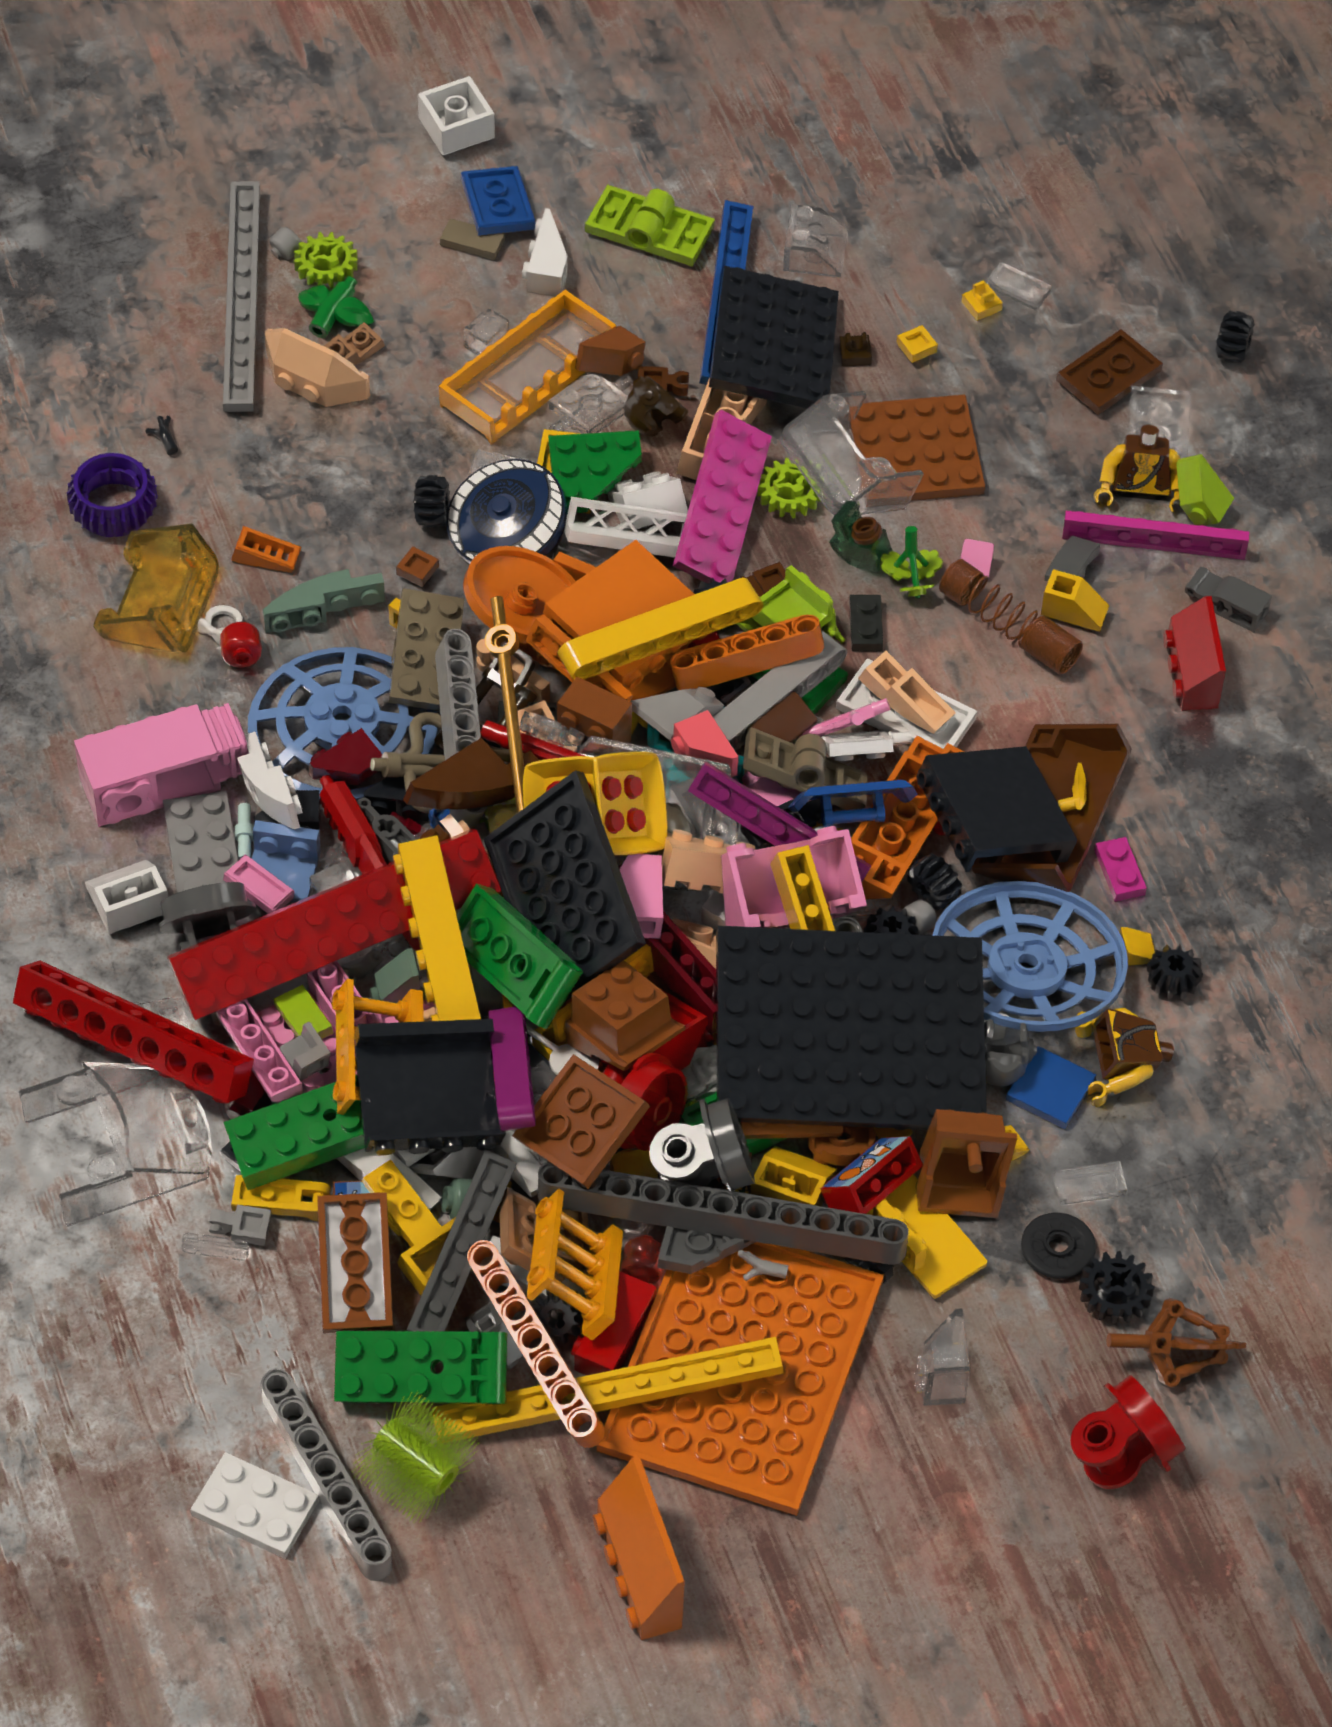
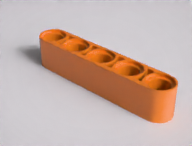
M801 615L678 651L670 658L676 688L678 690L696 689L698 687L706 688L818 655L825 647L820 621L814 615Z

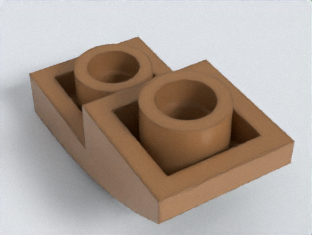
M364 322L345 338L338 334L324 346L337 352L355 366L375 354L385 344Z

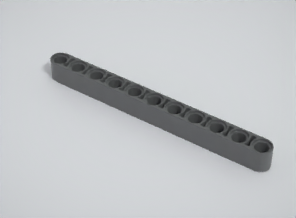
M549 1162L544 1163L538 1170L539 1200L541 1201L544 1197L549 1198L555 1191L561 1189L564 1191L562 1209L661 1226H671L684 1230L705 1232L883 1264H898L905 1259L907 1253L909 1230L906 1224L897 1219L604 1169L590 1188L587 1189Z

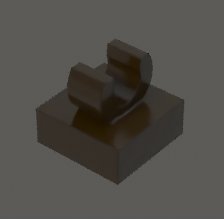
M862 332L858 336H850V333H846L845 336L839 337L842 367L868 366L872 364L870 338L866 332Z

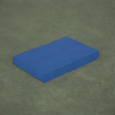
M518 166L461 172V182L478 236L535 230L536 221Z

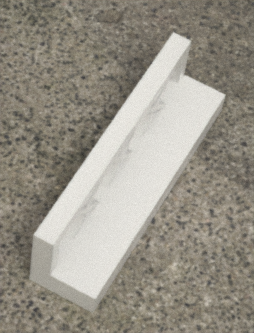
M571 497L564 533L568 542L620 550L634 540H637L651 554L675 558L687 514ZM577 506L590 508L595 515L587 522L574 521ZM611 512L621 513L625 521L616 527L607 526L602 518ZM645 516L650 517L655 525L646 531H639L635 528L633 522ZM671 521L683 522L680 536L667 535L662 527Z

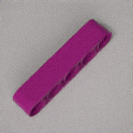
M516 1006L490 1010L489 1019H493L494 1025L491 1046L497 1112L501 1131L536 1126L525 1015Z

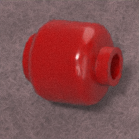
M235 622L223 629L220 635V647L224 661L230 666L245 668L252 666L259 660L262 653L261 636L253 624Z

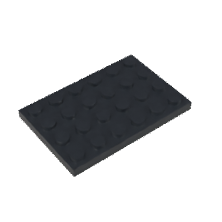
M724 265L721 276L709 387L826 413L830 400L839 291Z
M575 770L484 838L504 899L568 955L583 971L565 1001L572 997L574 991L604 971L612 969L646 945L584 772Z

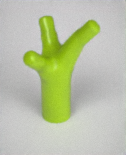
M833 608L832 620L824 625L823 631L829 636L835 637L842 644L845 642V638L837 628L836 614Z

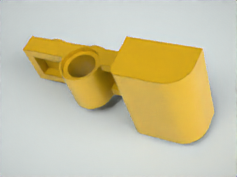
M390 1159L363 1177L362 1183L370 1193L387 1192L388 1226L398 1236L402 1235L411 1247L400 1255L397 1262L398 1266L422 1296L455 1218L441 1226Z

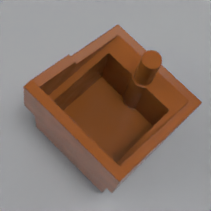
M623 960L612 969L604 971L572 993L571 1018L565 1021L566 1043L590 1057L595 1055L611 1065L626 1071L640 1057L652 1053L683 1032L685 1025L671 1018L668 995Z
M936 1109L920 1149V1159L923 1167H921V1173L916 1183L918 1211L998 1218L1006 1189V1179L1017 1141V1133L1005 1132L1002 1115Z

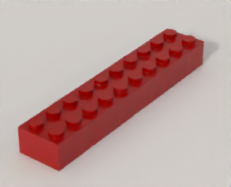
M476 829L467 830L439 842L455 910L463 906L476 883L493 888L497 893L501 891L499 882ZM394 861L167 956L192 1018L194 1020L202 1018L410 930L408 919L413 918L411 906H404L400 887L406 886L403 874L397 875Z

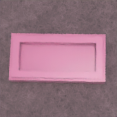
M246 854L224 873L223 880L225 882L243 883L247 898L268 914L283 908L294 898L295 891Z

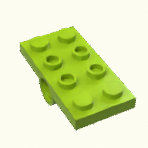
M607 184L585 223V232L693 267L715 227V219L675 206L672 196L661 189H652L645 197Z

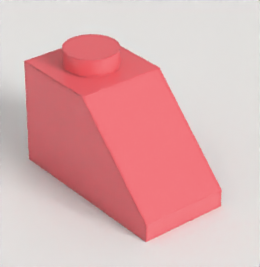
M708 710L674 724L671 745L675 754L682 756L688 766L701 769L704 763L707 762L731 778L737 776L739 756Z

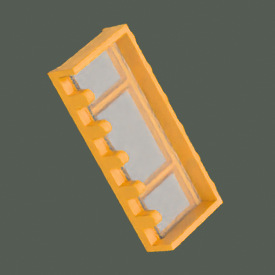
M564 290L556 297H552L535 313H531L514 329L507 331L493 345L486 347L472 361L466 362L451 377L445 378L438 386L440 407H446L485 435L492 445L583 375L585 372L575 369L579 343L615 328L616 324L567 290Z

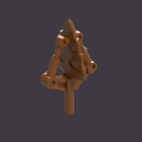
M1168 1298L1163 1302L1161 1311L1148 1330H1145V1335L1108 1333L1106 1338L1108 1347L1143 1348L1158 1374L1159 1382L1169 1387L1177 1386L1180 1379L1200 1372L1203 1367L1211 1364L1223 1365L1227 1363L1228 1354L1226 1350L1246 1348L1245 1342L1226 1341L1230 1334L1229 1327L1222 1324L1216 1325L1205 1320L1203 1315L1185 1307L1181 1301L1173 1298ZM1179 1317L1198 1327L1202 1325L1212 1330L1216 1339L1172 1336L1171 1331ZM1171 1347L1178 1350H1215L1210 1358L1200 1362L1195 1360L1175 1369L1169 1355L1171 1354Z

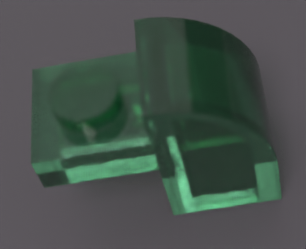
M846 501L831 520L835 535L829 543L834 552L846 563L859 569L879 572L883 563L881 556L893 551L886 530L882 529V535L873 544L862 545L855 543L851 535L852 526L862 516L857 502Z

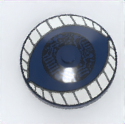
M523 459L500 460L472 473L455 491L448 507L447 533L457 553L468 564L482 551L498 546L526 548L546 556L557 544L565 529L568 514L567 500L558 480L543 466Z

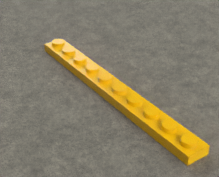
M772 1337L577 1377L576 1380L595 1412L784 1374L777 1339ZM541 1385L506 1392V1404H446L437 1406L433 1412L434 1415L440 1409L436 1418L443 1413L439 1422L447 1416L443 1425L451 1418L447 1427L455 1420L450 1429L451 1431L458 1425L454 1433L463 1426L459 1435L465 1429L466 1432L461 1440L467 1434H469L468 1438H471V1436L477 1437L561 1419ZM575 1394L566 1395L562 1400V1404L571 1403L575 1398Z

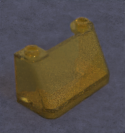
M192 523L131 531L123 554L125 560L134 570L117 613L112 608L101 609L96 616L93 627L102 638L174 654L187 652L196 634L198 621L202 618L218 577V558Z

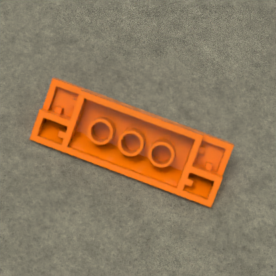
M916 735L908 750L903 753L887 781L905 780L914 787L918 795L905 804L892 793L883 794L885 822H861L851 837L855 856L871 865V868L861 882L865 899L892 898L938 822V818L935 812L931 810L929 801L923 789L919 787L916 778L925 756L965 751L949 743L943 749Z

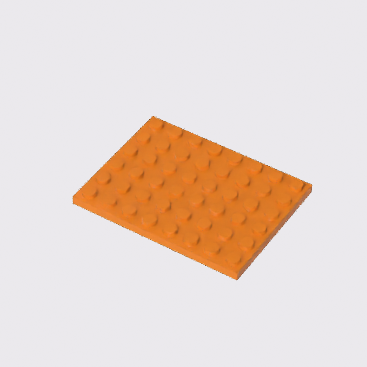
M755 1242L741 1250L744 1252L749 1251L756 1257L788 1265L786 1279L762 1274L745 1281L743 1275L752 1270L753 1266L738 1256V1251L692 1274L666 1270L628 1367L776 1337L784 1374L613 1408L610 1410L605 1422L604 1437L597 1445L596 1451L628 1462L633 1457L640 1455L644 1467L797 1516L882 1287L884 1275L806 1250Z

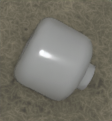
M281 227L270 238V245L272 247L270 251L278 259L283 257L286 260H290L294 257V251L299 250L298 243L301 240L290 228Z
M917 900L905 907L907 916H915V926L920 930L919 935L928 932L935 926L937 921L936 913L928 902Z

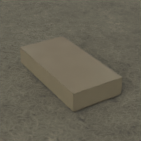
M450 218L440 237V246L495 261L505 241V233L478 236L475 225Z

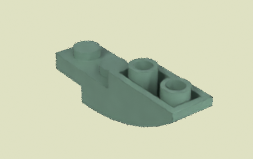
M349 569L316 577L290 589L263 609L265 633L283 632L288 629L304 626H315L327 622L326 612L342 611L347 608L385 602L382 573L351 578Z

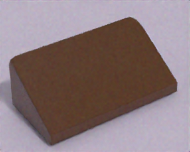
M793 691L751 727L792 743L817 722V718L802 698Z

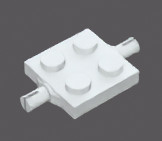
M884 730L821 736L826 743V753L830 757L834 756L835 761L853 760L854 755L866 754V758L870 759L884 758L885 752H894L893 745L912 744L911 731L897 733L889 731L886 733Z

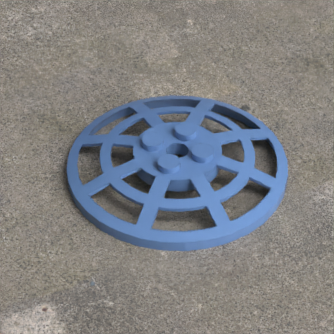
M335 647L313 651L291 660L272 673L257 691L248 715V734L256 731L259 740L257 722L276 720L278 736L286 749L272 762L274 767L281 765L282 769L294 757L309 766L313 755L305 752L304 749L312 742L329 750L337 745L336 742L342 735L349 731L354 733L360 728L364 730L382 754L384 752H394L401 744L407 728H409L410 722L414 717L409 716L408 706L397 704L399 713L380 711L376 699L390 692L391 678L375 669L356 665L358 657L371 659L392 667V657L368 649ZM344 657L343 664L326 665L310 670L307 673L298 668L301 665L320 659ZM341 672L340 683L330 684L322 687L313 679L326 673ZM354 672L370 676L380 683L367 690L353 684ZM284 675L294 680L284 691L276 708L259 710L262 698L275 682ZM301 686L312 694L305 706L287 707L291 697ZM427 709L428 712L437 713L435 710ZM340 713H346L351 716L345 721L334 718ZM304 718L306 732L294 741L287 730L285 719ZM380 723L397 725L391 739L382 746L375 738ZM424 725L422 731L426 732L422 754H432L438 728L433 725ZM292 778L295 790H319L321 792L323 789ZM373 785L350 789L355 800L358 801L364 797L365 790Z
M1026 881L998 882L984 885L966 892L954 900L942 912L935 924L934 936H944L948 929L957 937L980 938L989 931L1000 927L1004 928L1006 936L997 940L993 946L982 940V954L989 957L987 968H983V980H992L1001 989V992L995 998L983 990L984 1002L988 1003L984 1008V1019H992L993 1023L1000 1026L1020 1030V1024L1025 1023L1028 1031L1036 1032L1060 1031L1077 1027L1104 1013L1117 1000L1124 987L1128 969V956L1122 936L1113 922L1100 909L1072 892H1066L1038 882ZM1009 898L1038 899L1057 904L1061 907L1053 920L1036 915L1013 914ZM996 900L1000 916L982 922L971 932L955 920L959 915L974 906ZM1072 913H1077L1094 925L1108 943L1090 950L1080 936L1065 926ZM1017 925L1035 926L1046 929L1043 936L1019 932ZM1061 936L1072 944L1078 951V954L1065 956L1062 949L1055 943L1057 937ZM1114 955L1116 978L1111 992L1093 989L1096 977L1095 961ZM1028 963L1033 968H1025L1020 964ZM1080 965L1085 966L1083 985L1065 980L1068 968ZM1057 990L1075 995L1068 1001L1051 1007L1046 997ZM1014 996L1032 999L1037 1009L1008 1005V1003ZM1085 998L1102 1002L1092 1010L1075 1017L1060 1020L1056 1015L1074 1008ZM1005 1011L1020 1016L1043 1017L1045 1021L1020 1020L998 1013Z

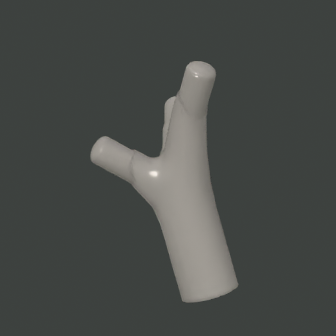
M738 1251V1256L753 1266L752 1270L743 1275L745 1281L762 1274L786 1279L788 1265L758 1258L749 1251Z

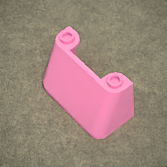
M830 826L817 830L818 836L810 840L757 850L746 848L745 843L726 847L727 852L721 856L725 925L790 928L770 863L777 852L809 845L831 918H840L867 906L849 829L837 831L836 826Z

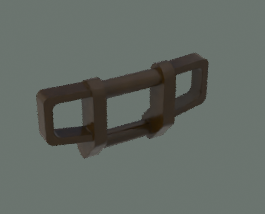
M520 649L513 654L526 662L517 682L514 683L517 711L526 708L528 704L532 705L537 698L531 690L525 687L535 668V662L530 655ZM496 657L490 666L482 673L483 679L476 687L478 705L493 685L502 690L500 673L497 672L499 670L498 658ZM505 715L498 724L506 726ZM441 730L435 737L434 742L439 749L444 751ZM483 739L489 745L501 747L499 744Z

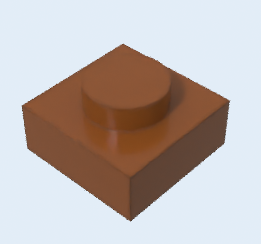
M412 546L396 566V575L423 587L438 569L439 559Z

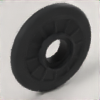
M1055 1212L1043 1214L1028 1224L1021 1238V1249L1026 1262L1036 1272L1050 1278L1067 1279L1081 1274L1084 1266H1090L1091 1259L1095 1257L1096 1242L1093 1233L1083 1221L1066 1213ZM1055 1239L1063 1240L1068 1245V1248L1063 1252H1057L1051 1249L1049 1243Z

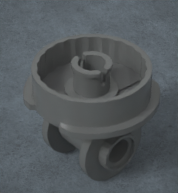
M223 882L204 885L173 894L163 899L160 904L164 920L158 926L162 933H185L186 942L180 943L181 951L219 935L195 939L193 932L195 927L219 922L220 925L226 924L229 931L237 927L235 921L253 914L256 911V905L254 902L248 901L243 883Z
M729 1098L708 1105L705 1099L700 1100L703 1123L694 1126L684 1123L668 1125L661 1129L651 1142L649 1150L650 1160L663 1180L707 1187L712 1180L721 1178L723 1184L727 1185L728 1191L736 1192V1189L755 1184L748 1146H746L747 1141Z

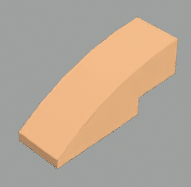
M886 650L867 666L858 677L881 700L887 698L893 710L933 734L956 714L913 668L906 671Z

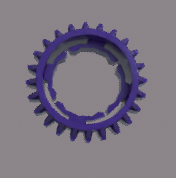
M105 453L94 456L78 467L76 473L71 475L72 480L67 484V501L70 514L74 515V521H78L82 528H86L99 536L121 537L131 534L142 527L144 523H147V519L153 516V509L157 507L156 499L158 495L154 476L150 475V469H146L142 462L139 463L128 455ZM123 484L136 489V496L132 500L118 506H100L89 501V494L96 488L104 485Z

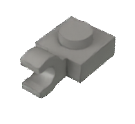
M237 1205L236 1213L212 1209L209 1223H211L209 1232L214 1234L231 1232V1241L265 1246L271 1210Z

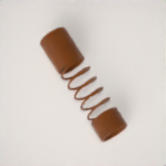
M958 559L948 567L939 583L940 592L960 606L968 604L970 613L976 614L980 612L983 622L993 621L995 631L1005 630L1007 639L1013 640L1018 638L1020 648L1034 656V658L1041 661L1048 668L1053 669L1059 675L1066 673L1073 667L1082 652V641L1065 631L1058 624H1055L1048 617L1039 616L1037 618V610L1029 614L1017 636L1009 637L1008 628L1024 611L1025 602H1021L1016 606L1005 627L997 628L995 626L996 618L1007 609L1012 601L1013 594H1007L998 605L994 617L986 620L983 618V610L997 597L1000 591V584L995 585L989 591L981 609L972 611L970 608L971 601L982 592L987 584L988 576H984L983 572L971 566L964 559ZM997 588V591H996V593L994 594V596H993V597L991 598V600L986 604V602H987L988 598L990 597L991 593ZM1010 596V598H1009L1007 604H1006V605L1004 606V608L999 612V610H1000L1002 604H1003V603L1005 602V600ZM1023 605L1017 616L1012 620L1015 612ZM1035 614L1030 624L1024 629L1029 619Z

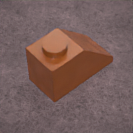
M622 326L615 327L579 343L575 369L583 372L622 376L638 369V366H642L646 342Z

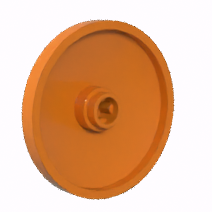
M498 546L484 550L474 557L465 573L463 590L472 611L489 628L494 627L491 598L495 596L503 597L506 624L514 629L519 638V643L530 645L525 640L535 619L543 615L545 603L576 581L562 566L538 552L515 546Z

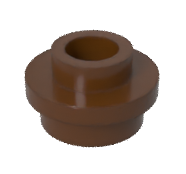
M873 517L860 518L852 526L851 535L853 541L857 544H873L882 535V527Z

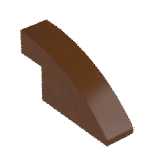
M480 738L410 782L403 801L407 805L457 810L503 803L515 798L511 763L506 765L492 748ZM530 750L523 754L524 768L529 763L539 761Z

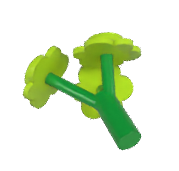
M915 526L905 528V551L901 555L895 551H890L888 554L881 556V561L883 562L881 568L890 577L899 581L902 578L907 580L912 576L913 587L900 588V591H908V597L915 596L916 599L920 598L921 595L927 594L926 588L934 587V584L920 586L919 580L925 577L927 579L933 578L935 572L943 567V560L939 557L937 550L929 552L923 549L918 551V536ZM907 557L910 559V568H911V571H910V569L908 568V567H909V563H908V561L906 560Z

